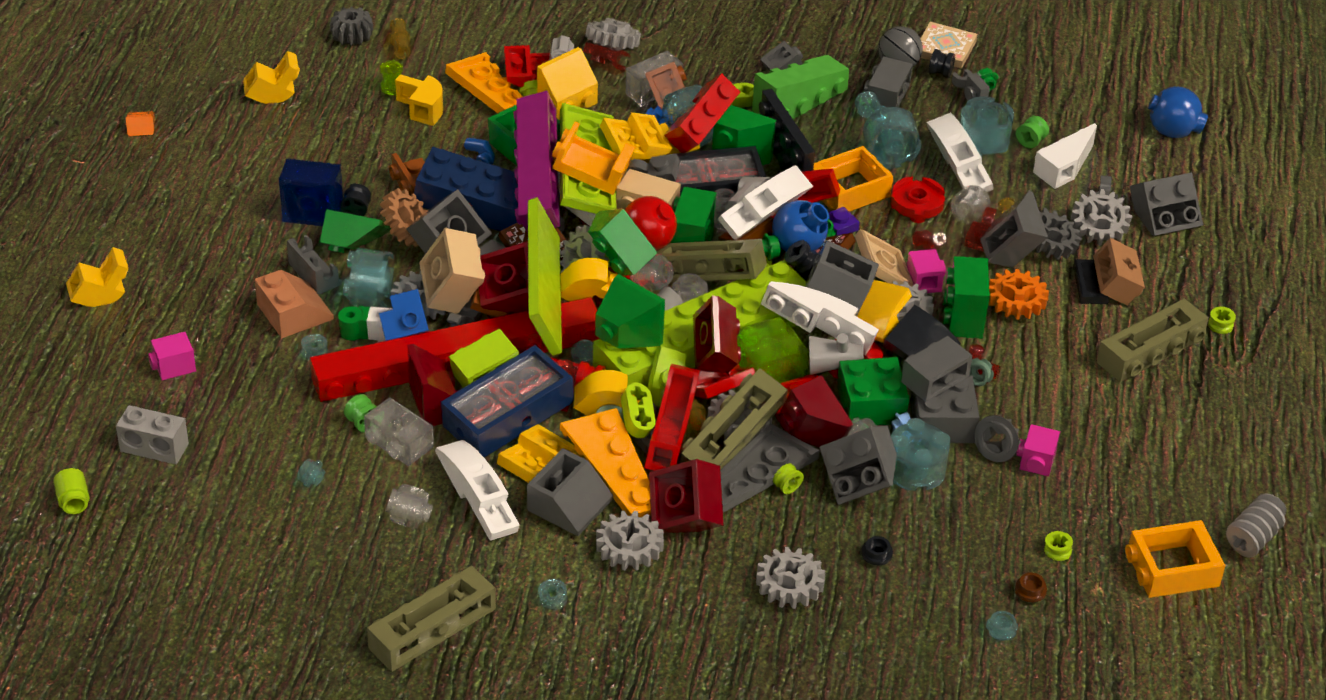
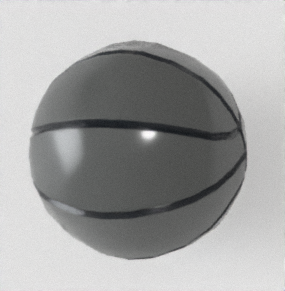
M896 26L888 29L881 36L878 43L880 60L884 56L912 63L913 67L919 62L923 52V45L919 35L911 28L905 26Z

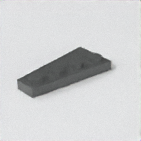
M770 423L769 426L760 432L720 470L723 513L774 485V475L783 465L791 463L796 467V470H800L818 460L819 450Z

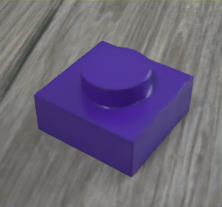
M845 207L829 212V220L833 222V229L836 231L835 236L859 230L860 222Z

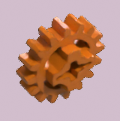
M1006 269L1004 275L996 273L995 278L989 280L990 297L988 304L989 306H995L996 313L1004 311V317L1014 315L1016 320H1019L1020 316L1024 315L1027 319H1031L1032 313L1040 315L1041 309H1046L1049 290H1046V282L1039 283V276L1030 277V271L1024 274L1020 273L1019 269H1016L1015 273H1011Z

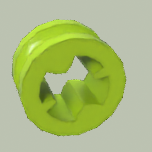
M1215 307L1210 312L1208 326L1213 332L1228 334L1233 330L1236 315L1234 311L1227 307Z
M788 463L775 473L773 483L784 494H791L802 484L804 475L801 471L796 470L793 464Z
M1062 531L1051 532L1045 537L1044 552L1053 560H1067L1072 555L1073 539L1069 534Z

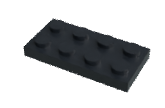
M773 89L763 90L762 100L759 103L760 115L776 120L773 154L778 160L780 169L785 171L796 165L801 172L812 171L815 158L814 149Z

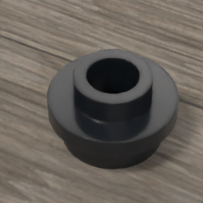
M873 536L863 544L861 554L866 562L879 566L891 561L893 549L886 538Z

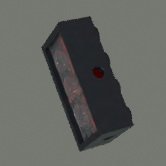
M756 146L675 153L680 160L676 181L673 182L681 184L680 196L684 187L717 192L715 210H725L728 201L738 191V184L742 177H766Z

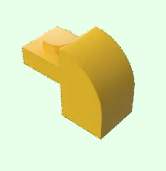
M287 51L275 69L255 62L243 80L245 96L264 104L288 100L295 93L293 81L297 78L300 71L297 55Z
M400 74L395 79L396 101L409 104L411 120L434 126L443 114V88L441 83L429 75L422 81Z
M112 247L100 268L78 263L66 282L70 301L89 307L111 304L121 298L125 293L122 279L126 277L128 272V264L123 250Z
M600 258L576 260L560 274L561 298L569 302L592 298L594 295L604 299L614 277L618 274L608 271L607 260Z
M601 370L591 373L574 387L573 408L586 416L595 414L604 405H616L622 408L621 396L627 388L628 375L615 370Z

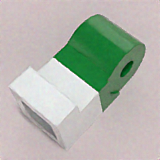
M367 306L343 308L338 313L341 337L349 341L358 339L377 340L378 343L386 341L379 313L393 309Z

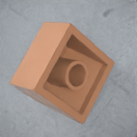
M278 270L255 279L257 305L281 339L334 320V315L308 281L283 270Z

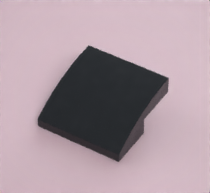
M914 304L886 337L883 347L906 360L910 355L917 354L931 343L938 342L947 336L959 345L961 343L941 322Z

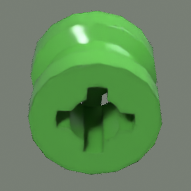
M1034 115L1029 117L1016 130V137L1019 143L1031 149L1035 148L1049 134V126L1046 121Z
M364 394L351 398L344 408V416L349 421L354 422L355 427L361 432L372 430L382 418L381 410L375 404H372L371 400Z

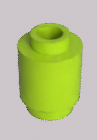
M68 468L58 472L53 479L58 505L68 514L83 512L87 508L90 499L83 472L75 468Z

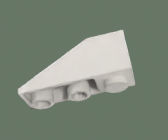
M1094 123L1084 129H1080L1078 132L1037 151L1033 173L1054 189L1074 180L1093 147L1097 125Z

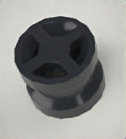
M934 49L929 64V74L940 73L943 77L950 78L955 63V53L949 52L945 54L939 49Z
M354 183L348 185L340 204L341 211L343 213L365 216L371 200L370 190L362 184Z
M805 240L795 242L785 253V261L789 265L795 266V271L801 276L810 274L815 258L818 255L816 251L810 250V245Z

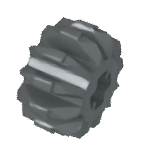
M352 6L348 9L342 7L341 11H335L333 17H331L330 30L334 41H340L341 45L350 44L352 46L356 43L362 45V42L369 41L370 35H372L373 22L369 12L363 11L362 7L357 9Z

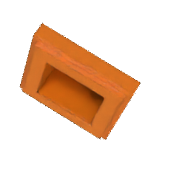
M153 111L129 112L126 115L128 136L154 134L155 115Z

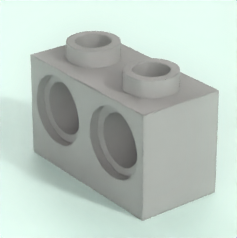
M128 405L116 425L120 452L177 465L189 444L186 420L183 417Z

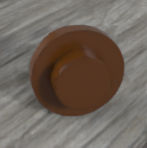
M1025 573L1017 580L1015 592L1024 601L1039 602L1046 596L1047 585L1039 574Z

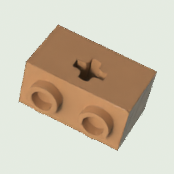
M1109 238L1093 255L1100 293L1128 305L1145 288L1137 250Z

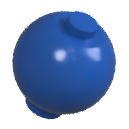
M1180 86L1166 88L1158 96L1154 94L1148 105V109L1151 110L1150 119L1154 128L1160 134L1170 138H1183L1188 136L1191 131L1200 134L1208 119V115L1202 113V104L1198 96L1191 90Z
M805 200L791 201L783 205L774 216L772 234L778 237L780 248L787 252L792 244L799 240H805L810 245V250L817 251L827 237L829 213L818 202L812 203Z

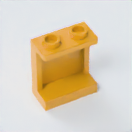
M575 121L570 130L565 128L560 142H557L553 150L552 157L556 159L552 169L614 195L617 186L628 169L636 146L625 143L620 155L578 137L576 133L580 123Z

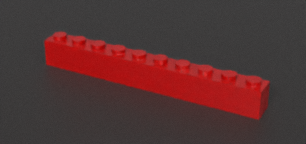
M591 297L561 303L562 349L593 343V341L600 339L595 336L597 309ZM528 310L310 357L311 379L320 402L409 383L407 345L414 344L443 359L446 369L449 371L452 370L449 359L450 355L499 328L516 347L519 354L534 345L544 353L549 351L531 322Z

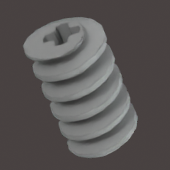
M1268 493L1260 494L1235 521L1228 526L1226 538L1231 547L1237 553L1247 558L1257 555L1259 550L1278 533V530L1284 527V516L1287 511L1285 504L1278 497Z

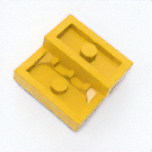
M631 112L627 121L603 118L600 124V128L614 153L620 155L625 143L636 146L631 160L651 159L654 156L669 154L672 150L655 115Z
M878 280L873 281L857 317L879 329L875 337L876 341L884 342L886 337L899 323L897 314L912 297L910 289Z
M537 424L519 434L518 444L499 453L497 464L529 483L562 448L578 456L580 455L574 449L572 443Z

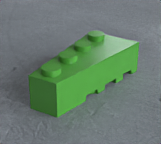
M824 55L805 60L802 65L796 63L789 64L787 69H770L768 74L762 72L755 73L752 112L760 114L759 103L762 100V91L773 89L792 119H795L847 90L849 68L831 56Z

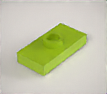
M658 346L656 349L647 387L650 390L652 402L657 408L661 406L670 365L685 366L687 354L663 346Z

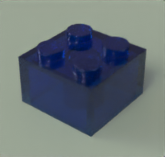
M286 159L279 177L282 222L323 226L326 209L342 212L340 209L343 199L341 164Z

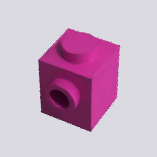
M936 249L910 251L908 253L907 268L913 284H919L918 290L926 289L928 290L927 293L942 292L946 268L944 260H940Z
M186 332L151 340L152 352L148 353L149 363L152 370H158L161 380L196 372L194 350Z
M1031 424L1026 440L1020 439L1021 443L1017 450L1016 456L1022 457L1020 470L1049 477L1057 451L1060 431Z

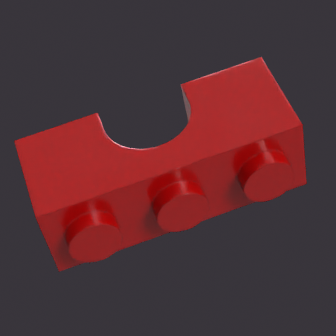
M721 73L702 87L692 100L695 104L674 122L664 136L681 153L695 148L740 94V91Z

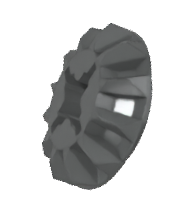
M1001 414L989 415L978 423L974 439L978 450L985 458L994 462H1004L1018 453L1017 449L1021 443L1018 438L1019 429L1012 425V419H1005L1001 417ZM996 433L1005 434L1006 436L1001 442H990V439H992L993 436L996 435Z

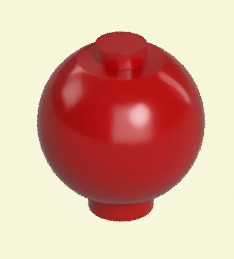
M642 196L627 205L625 211L656 251L663 249L672 241L677 229V219L672 207L666 201L655 196Z

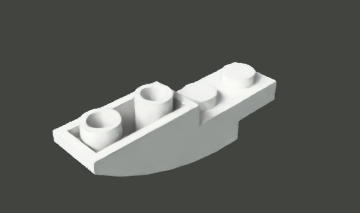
M948 113L926 122L946 163L951 165L967 198L971 199L993 190V183L982 164L978 150L952 113Z
M795 165L744 196L739 203L724 212L718 218V221L734 240H738L768 217L774 216L783 205L795 201L813 188V185Z
M771 281L761 302V305L809 333L817 327L834 338L841 333L846 334L848 342L863 345L864 355L870 350L879 331L876 327L856 317L858 308L829 294L800 285Z
M464 440L436 447L435 452L461 499L467 498L489 540L518 532L520 525L506 501L508 492L486 459Z

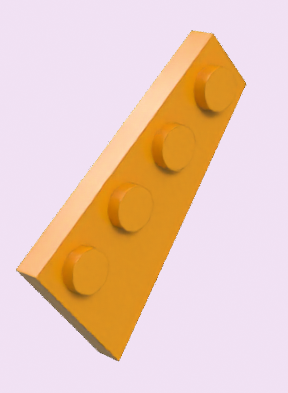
M487 52L446 64L445 74L496 113L516 105V99L523 97L518 90L510 87L511 83L506 81V77L500 75V68L496 63L491 64L489 61L490 56Z
M614 408L561 422L559 430L565 437L568 436L574 444V449L580 457L584 456L590 462L613 494L615 502L626 512L627 516H632L634 511H638V517L641 518L646 514L651 516L650 482L618 409Z

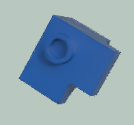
M418 289L391 295L390 300L393 310L379 313L386 341L429 332Z

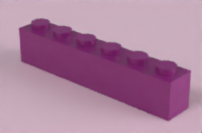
M548 91L517 98V110L513 112L517 129L514 130V138L517 143V149H514V156L518 164V168L514 169L515 178L518 183V188H515V197L518 202L515 216L518 224H523L527 234L528 200L536 197L540 200L555 228L560 227L558 171L552 169L556 159L552 157V153L557 144L556 107Z

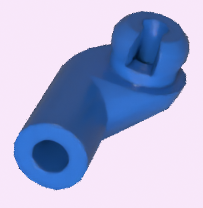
M467 138L465 140L464 147L467 151L478 152L479 155L476 160L493 164L495 154L487 140Z

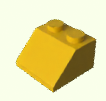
M579 47L537 66V93L548 91L556 107V118L560 120L562 103L587 109L598 102V82L582 49Z

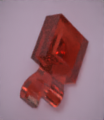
M586 42L583 51L590 56L591 61L604 64L605 60L611 61L613 66L620 71H627V67L619 64L620 58L631 57L626 51H615Z
M986 207L981 223L972 222L965 238V247L984 251L980 239L996 220L994 217L997 209Z

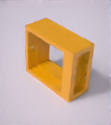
M864 146L814 163L813 170L833 168L837 180L859 172L868 181L847 190L839 184L841 191L838 197L821 200L831 211L845 207L850 212L891 197L893 175Z
M1202 520L1131 531L1129 544L1125 547L1126 558L1129 563L1133 564L1138 583L1144 587L1149 598L1220 587L1225 564ZM1187 546L1195 564L1159 570L1150 552Z

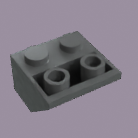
M1192 172L1130 186L1135 213L1152 236L1203 226Z
M1028 191L999 216L980 239L989 263L1013 268L1048 238L1033 192Z
M827 240L815 258L805 287L829 294L858 308L857 317L872 286L879 264Z
M888 426L869 427L820 446L838 505L893 485L897 453Z
M564 448L527 484V510L576 536H579L613 500V494L590 462Z

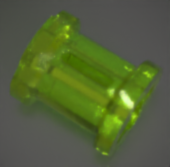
M388 60L381 63L380 73L383 74L381 91L383 93L396 95L395 79L403 72V65L400 62Z

